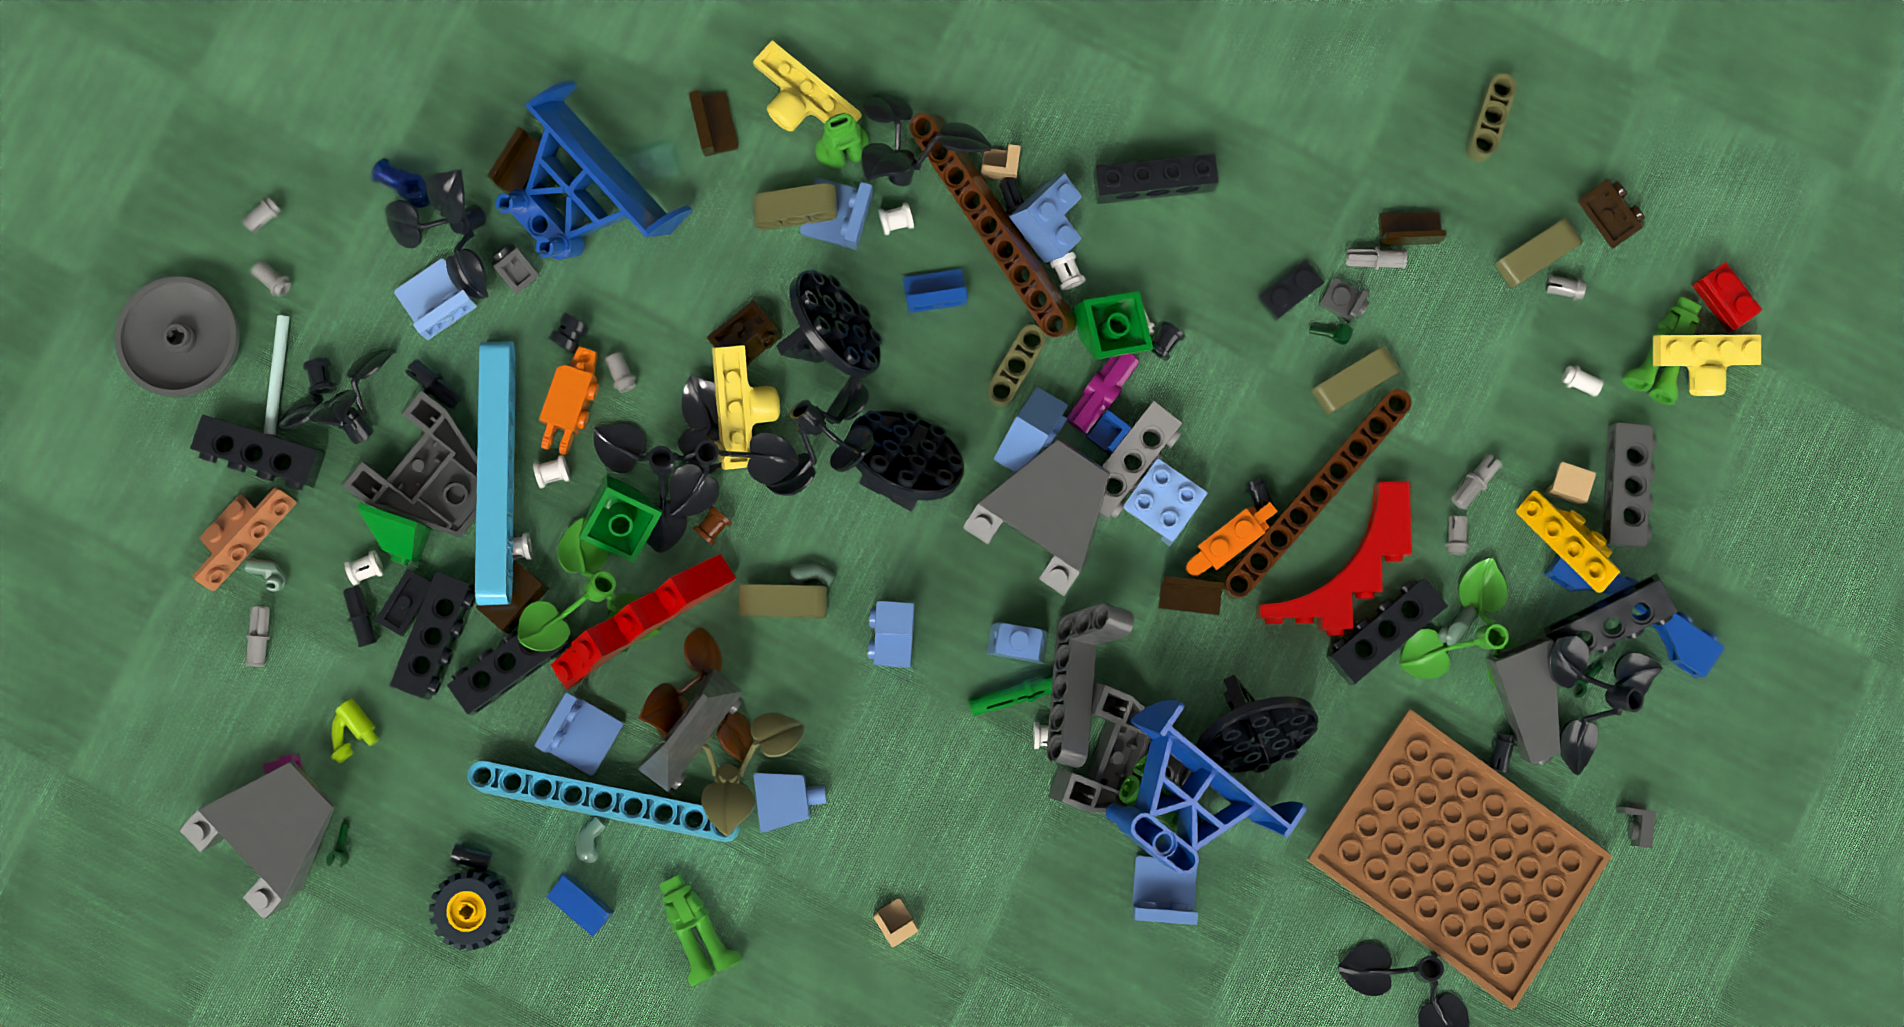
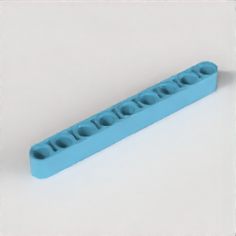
M513 341L481 342L479 349L475 597L478 605L511 604L516 370V354Z
M478 761L468 770L467 778L469 783L478 791L486 794L721 842L734 840L740 831V825H738L728 837L719 833L705 814L702 805L486 761ZM483 770H490V780L485 784H478V774ZM511 777H521V785L518 789L513 791L507 789V782ZM541 783H551L552 789L547 796L540 797L537 795V788ZM571 789H581L582 796L578 802L570 803L567 801V794ZM604 794L611 795V805L606 809H599L597 807L598 798ZM634 800L642 802V810L639 814L629 815L627 813V806L630 802ZM660 808H672L673 815L668 821H659L657 819V812ZM692 813L703 815L702 824L696 828H691L687 825V818Z

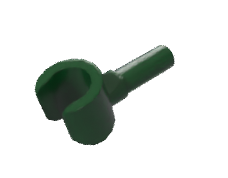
M1340 323L1335 332L1310 326L1309 334L1325 336L1340 345H1345L1353 335V328Z
M1597 663L1585 675L1593 678L1603 669V666ZM1577 679L1576 683H1580L1581 690L1574 697L1580 698L1586 694V685L1589 682Z
M341 823L336 848L326 858V863L329 867L334 862V855H338L341 858L340 868L349 861V854L345 850L349 824Z

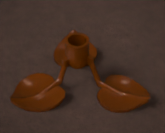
M699 626L695 627L688 634L684 643L685 659L694 671H698L697 676L678 691L669 683L657 685L648 695L638 718L665 734H668L689 706L688 700L682 694L702 680L704 675L707 676L711 669H716L718 672L721 671L722 656L719 646L712 635ZM736 711L733 715L728 712L720 722L721 725L717 730V737L728 754L743 762L753 743L751 725L740 712Z

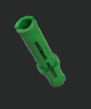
M1053 674L1029 681V678L1024 679L1023 683L967 698L972 716L976 717L983 713L1026 701L1032 703L1035 702L1036 698L1051 694Z

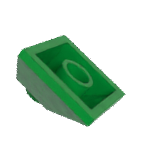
M1140 291L1086 299L1072 309L1077 319L1076 327L1079 339L1095 360L1153 350Z
M606 474L592 499L579 534V539L634 563L659 520L662 510L633 486Z
M362 503L358 504L357 509L382 550L392 554L390 560L407 566L410 560L419 563L431 532L430 528Z

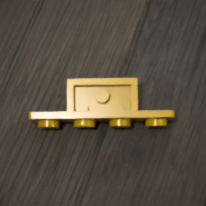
M1535 490L1531 492L1516 510V513L1596 592L1602 593L1620 573V570L1608 559L1613 552L1605 545L1607 540L1598 532L1590 531L1584 525L1586 520L1579 513L1573 510L1570 512L1557 510L1539 491Z

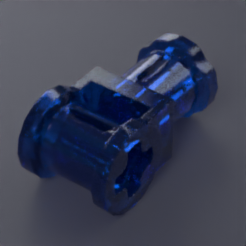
M382 158L375 164L370 176L371 181L375 183L381 182L388 186L397 195L406 199L407 202L416 208H424L430 204L426 189L427 184L420 175L411 174L402 168L399 170L392 166L390 160Z

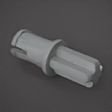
M1375 246L1374 249H1347L1345 260L1346 265L1349 267H1373L1374 270H1378L1379 267L1404 269L1407 264V251L1405 249H1380L1379 246Z
M1487 454L1473 473L1466 475L1467 480L1452 497L1453 503L1458 508L1466 509L1481 491L1487 489L1486 484L1502 468V464L1498 459L1489 467L1494 456Z
M255 605L251 607L249 633L245 635V638H248L246 666L265 667L267 640H270V636H267L270 609L267 606Z

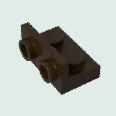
M1607 179L1577 202L1610 247L1614 249L1643 229L1645 225L1642 221L1646 217L1636 204L1632 207L1624 198L1628 193L1618 180L1613 183L1611 179Z
M753 300L709 334L707 339L714 347L745 345L747 367L756 357L781 339L782 335L770 318Z

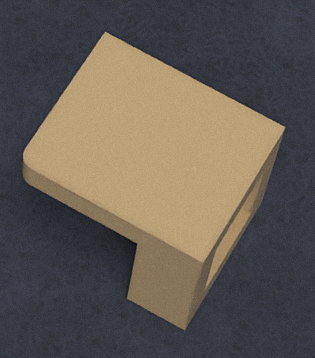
M1009 144L1008 151L991 149V151L984 152L981 176L985 179L1000 181L1009 178L1016 179L1021 146Z
M1562 462L1558 466L1553 485L1546 488L1545 494L1577 505L1583 504L1588 501L1596 473Z
M899 898L873 914V918L892 948L919 931L910 913Z

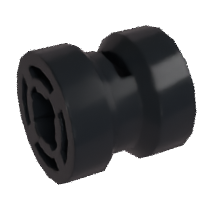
M563 313L559 320L561 326L557 330H553L548 339L574 354L579 347V338L586 336L590 328L571 315Z

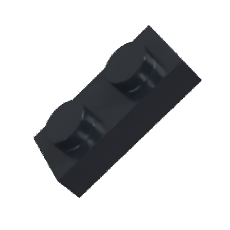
M1304 260L1263 292L1257 299L1274 320L1277 321L1322 286L1324 282L1308 262Z
M407 569L375 621L404 637L420 611L431 581L413 570Z

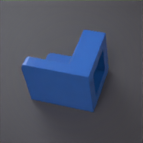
M1106 410L1100 421L1087 436V439L1111 456L1129 433L1131 427L1112 412Z

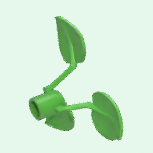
M584 518L573 523L563 534L558 544L557 556L560 565L567 572L575 573L581 571L584 577L591 578L585 584V594L559 615L556 607L546 601L533 602L524 609L519 619L518 640L523 646L531 650L551 651L562 646L570 635V628L562 619L588 599L593 602H601L607 599V607L612 611L607 616L606 620H608L628 603L640 598L632 593H621L616 597L613 604V598L615 597L613 591L616 587V581L610 573L605 571L599 572L607 562L608 551L579 539V534L585 521ZM661 627L655 629L654 631L647 634L637 642L660 634Z
M1494 558L1484 559L1471 566L1462 576L1458 585L1460 603L1463 607L1477 608V615L1486 625L1478 628L1475 639L1449 646H1444V643L1440 642L1438 632L1431 629L1419 630L1405 642L1399 659L1400 667L1407 674L1420 679H1434L1442 676L1450 668V658L1446 653L1449 650L1478 645L1482 649H1494L1493 654L1519 644L1513 641L1508 642L1509 635L1506 628L1495 624L1494 619H1490L1483 613V611L1488 613L1498 611L1505 605L1508 597L1506 581L1499 571ZM1488 666V667H1487L1488 678H1489L1491 684L1496 688L1495 683H1494V680H1493V677H1492V675H1491V672H1490V669H1489V666Z

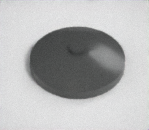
M182 276L161 278L140 288L122 308L115 328V349L119 362L126 374L144 389L172 398L194 396L216 385L232 367L239 348V324L236 314L227 299L208 284L194 278Z

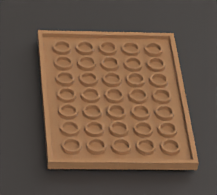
M1409 709L1405 712L1306 860L1431 952L1436 953L1438 957L1506 1007L1515 1009L1612 855Z

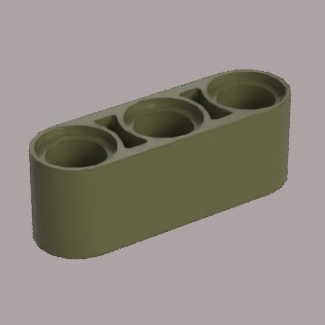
M1497 74L1483 91L1465 150L1469 159L1474 162L1486 161L1499 146L1517 90L1516 81L1509 74ZM1494 86L1502 87L1506 95L1501 96L1497 94ZM1485 113L1493 114L1497 119V123L1489 122L1485 117ZM1476 141H1484L1488 146V151L1479 149Z
M823 183L756 194L753 196L754 227L761 230H772L834 220L838 217L836 186Z
M1565 218L1496 262L1494 266L1509 288L1513 289L1574 250L1583 241L1569 220Z
M1036 325L1024 327L1005 356L988 387V400L993 406L998 408L1009 406L1023 385L1045 345V333L1040 327ZM1027 335H1035L1038 337L1040 344L1030 348L1024 344L1023 339ZM1013 360H1019L1024 364L1025 369L1021 373H1013L1009 370L1008 364ZM997 386H1005L1010 394L1005 399H998L994 396L993 389Z
M1382 346L1322 382L1311 391L1328 416L1395 376L1401 370L1386 346Z
M739 585L738 616L827 618V587Z

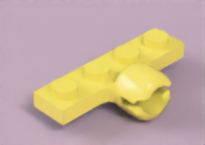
M771 41L753 61L754 67L781 88L777 96L767 106L770 117L781 128L787 131H794L809 115L816 116L824 124L829 118L841 113L850 114L856 122L861 118L862 115L859 110L774 41Z
M1761 335L1653 336V366L1687 367L1689 370L1688 390L1694 396L1723 395L1726 391V369L1728 366L1761 365Z
M745 345L712 348L720 442L724 445L726 451L750 452L752 426L756 423L773 422L779 418L780 399L778 392L772 386H749ZM725 457L721 462L722 469L745 468L750 458Z

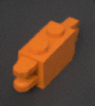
M579 347L569 366L562 365L556 368L539 420L547 425L541 443L542 448H550L556 430L560 429L565 432L559 445V453L567 455L574 435H579L580 429H585L590 416L587 408L590 400L594 401L599 391V384L596 383L597 378L594 375L598 356L596 352Z
M1271 502L1259 511L1254 506L1249 509L1246 508L1197 546L1200 552L1186 563L1185 571H1187V574L1189 573L1193 577H1197L1211 566L1215 571L1266 533L1265 531L1270 527L1265 521L1278 512Z

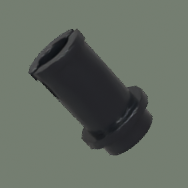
M1263 476L1246 483L1248 489H1245V491L1250 493L1257 511L1264 507L1263 502L1265 505L1271 502L1274 506L1266 486L1269 483L1264 481Z
M1497 733V737L1493 738L1495 746L1489 767L1509 773L1508 769L1513 747H1517V743H1515L1516 737Z
M462 842L461 845L455 844L450 862L456 863L457 867L462 864L487 872L492 852L467 847L466 843Z

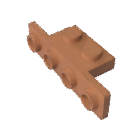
M275 487L257 507L249 498L240 493L199 537L212 555L192 575L194 580L209 590L215 591L288 514L297 502L278 487Z

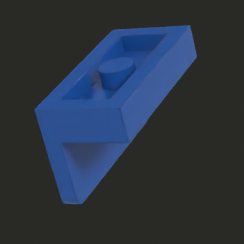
M961 269L909 276L903 279L908 314L967 305L968 298Z
M569 872L563 873L558 878L559 882L546 897L593 937L612 916L614 911Z

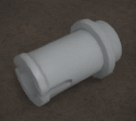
M271 197L265 200L262 198L260 200L261 204L241 219L243 224L253 234H256L273 217H279L278 213L281 211V208Z
M263 260L258 262L251 271L252 276L268 287L270 294L273 296L278 295L282 297L291 288L292 284L289 282V277L287 275H280Z
M1550 274L1547 283L1557 284L1559 287L1546 286V293L1571 297L1572 301L1582 300L1585 295L1587 282L1581 281L1579 277L1574 280Z
M622 352L614 353L605 358V364H607L615 381L613 384L614 389L624 393L636 387V376L631 375Z
M1450 516L1448 517V543H1445V548H1448V554L1465 555L1466 549H1469L1470 546L1467 544L1468 517Z

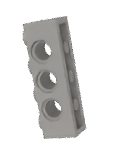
M1155 401L1152 402L1102 466L1110 472L1109 480L1115 479L1119 481L1122 487L1121 492L1118 494H1111L1106 490L1099 515L1105 521H1107L1110 515L1116 519L1124 509L1125 503L1122 500L1128 492H1134L1147 468L1150 469L1157 459H1163V456L1159 453L1165 445L1171 448L1182 435L1178 431L1182 422ZM1148 432L1154 433L1158 437V445L1154 447L1147 446L1143 442V435ZM1127 456H1135L1140 462V468L1134 471L1127 469L1124 459Z

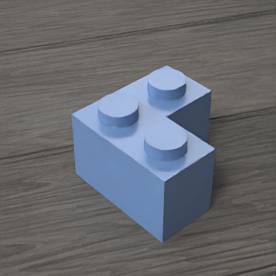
M1065 173L1045 181L1009 216L1044 264L1064 257L1082 239L1064 216L1082 198Z
M1037 387L1015 418L993 460L1016 472L1041 453L1043 447L1047 448L1053 443L1067 420L1063 414L1068 405Z
M877 601L876 608H870L869 626L870 628H875V641L869 640L868 659H874V666L911 668L914 603Z

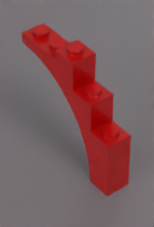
M1378 482L1373 486L1372 510L1366 532L1356 552L1342 570L1325 585L1303 597L1282 603L1257 606L1256 619H1265L1266 625L1283 624V619H1295V624H1314V618H1317V631H1326V636H1345L1344 630L1353 629L1352 594H1355V599H1374V594L1383 591L1382 557H1385V563L1403 562V557L1412 555L1410 482Z
M718 554L670 577L655 591L628 603L615 616L587 629L571 643L572 646L551 664L556 677L561 681L566 690L576 686L604 663L647 634L699 603L722 592L736 580L735 575L722 555Z

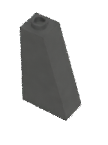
M1543 635L1485 657L1513 736L1516 737L1515 741L1521 758L1534 765L1546 764L1552 760V756L1560 754L1557 684L1551 678L1548 668V657L1554 642L1553 639Z

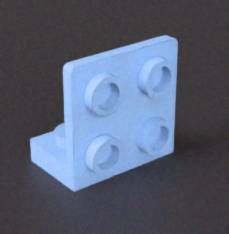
M444 259L438 260L394 291V294L415 322L413 323L414 327L427 341L477 307L473 299L464 290L460 291L454 286L447 273L446 261Z
M1157 459L1126 501L1123 508L1162 535L1161 540L1171 547L1208 492L1162 460Z

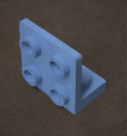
M816 178L814 185L824 183L836 186L838 217L830 221L802 225L800 229L801 235L857 250L873 197L872 185L860 182L858 189Z
M566 692L534 746L543 752L552 753L586 774L594 776L624 724L575 694Z
M1136 856L1131 918L1136 921L1197 925L1198 912L1194 910L1197 868L1188 875H1182L1164 866L1154 857Z

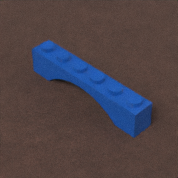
M1556 554L1543 573L1567 591L1596 592L1558 554ZM1618 574L1602 593L1611 596L1638 583V581L1628 576L1624 578ZM1638 603L1633 608L1639 613L1644 614L1648 610V605ZM1678 611L1673 614V619L1659 626H1656L1655 623L1652 624L1666 648L1670 662L1694 678L1706 677L1725 649V646L1717 642L1719 638L1714 633L1706 629L1701 631L1692 625L1693 620L1682 612Z

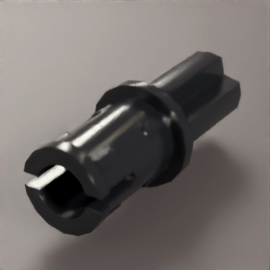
M1015 178L1006 179L999 185L1008 208L1006 213L1010 215L1024 202Z
M419 359L414 360L408 366L406 375L418 382L424 388L426 394H433L449 408H454L461 401L460 394L443 381V376L432 372Z
M352 586L343 590V595L350 616L347 620L352 622L358 648L377 643L369 617L372 616V612L368 613L361 587Z

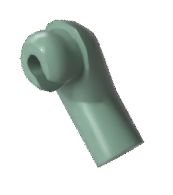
M253 558L246 560L245 572L262 575L268 584L266 585L268 590L277 592L285 586L286 576L275 561Z
M811 561L795 565L790 571L789 581L792 585H802L805 581L815 579L829 587L836 574Z
M1470 606L1464 607L1450 628L1444 626L1439 630L1438 639L1440 642L1447 643L1448 646L1458 643L1476 619L1477 611Z
M597 816L577 835L576 855L580 861H584L586 864H592L597 860L598 852L594 848V839L607 827Z

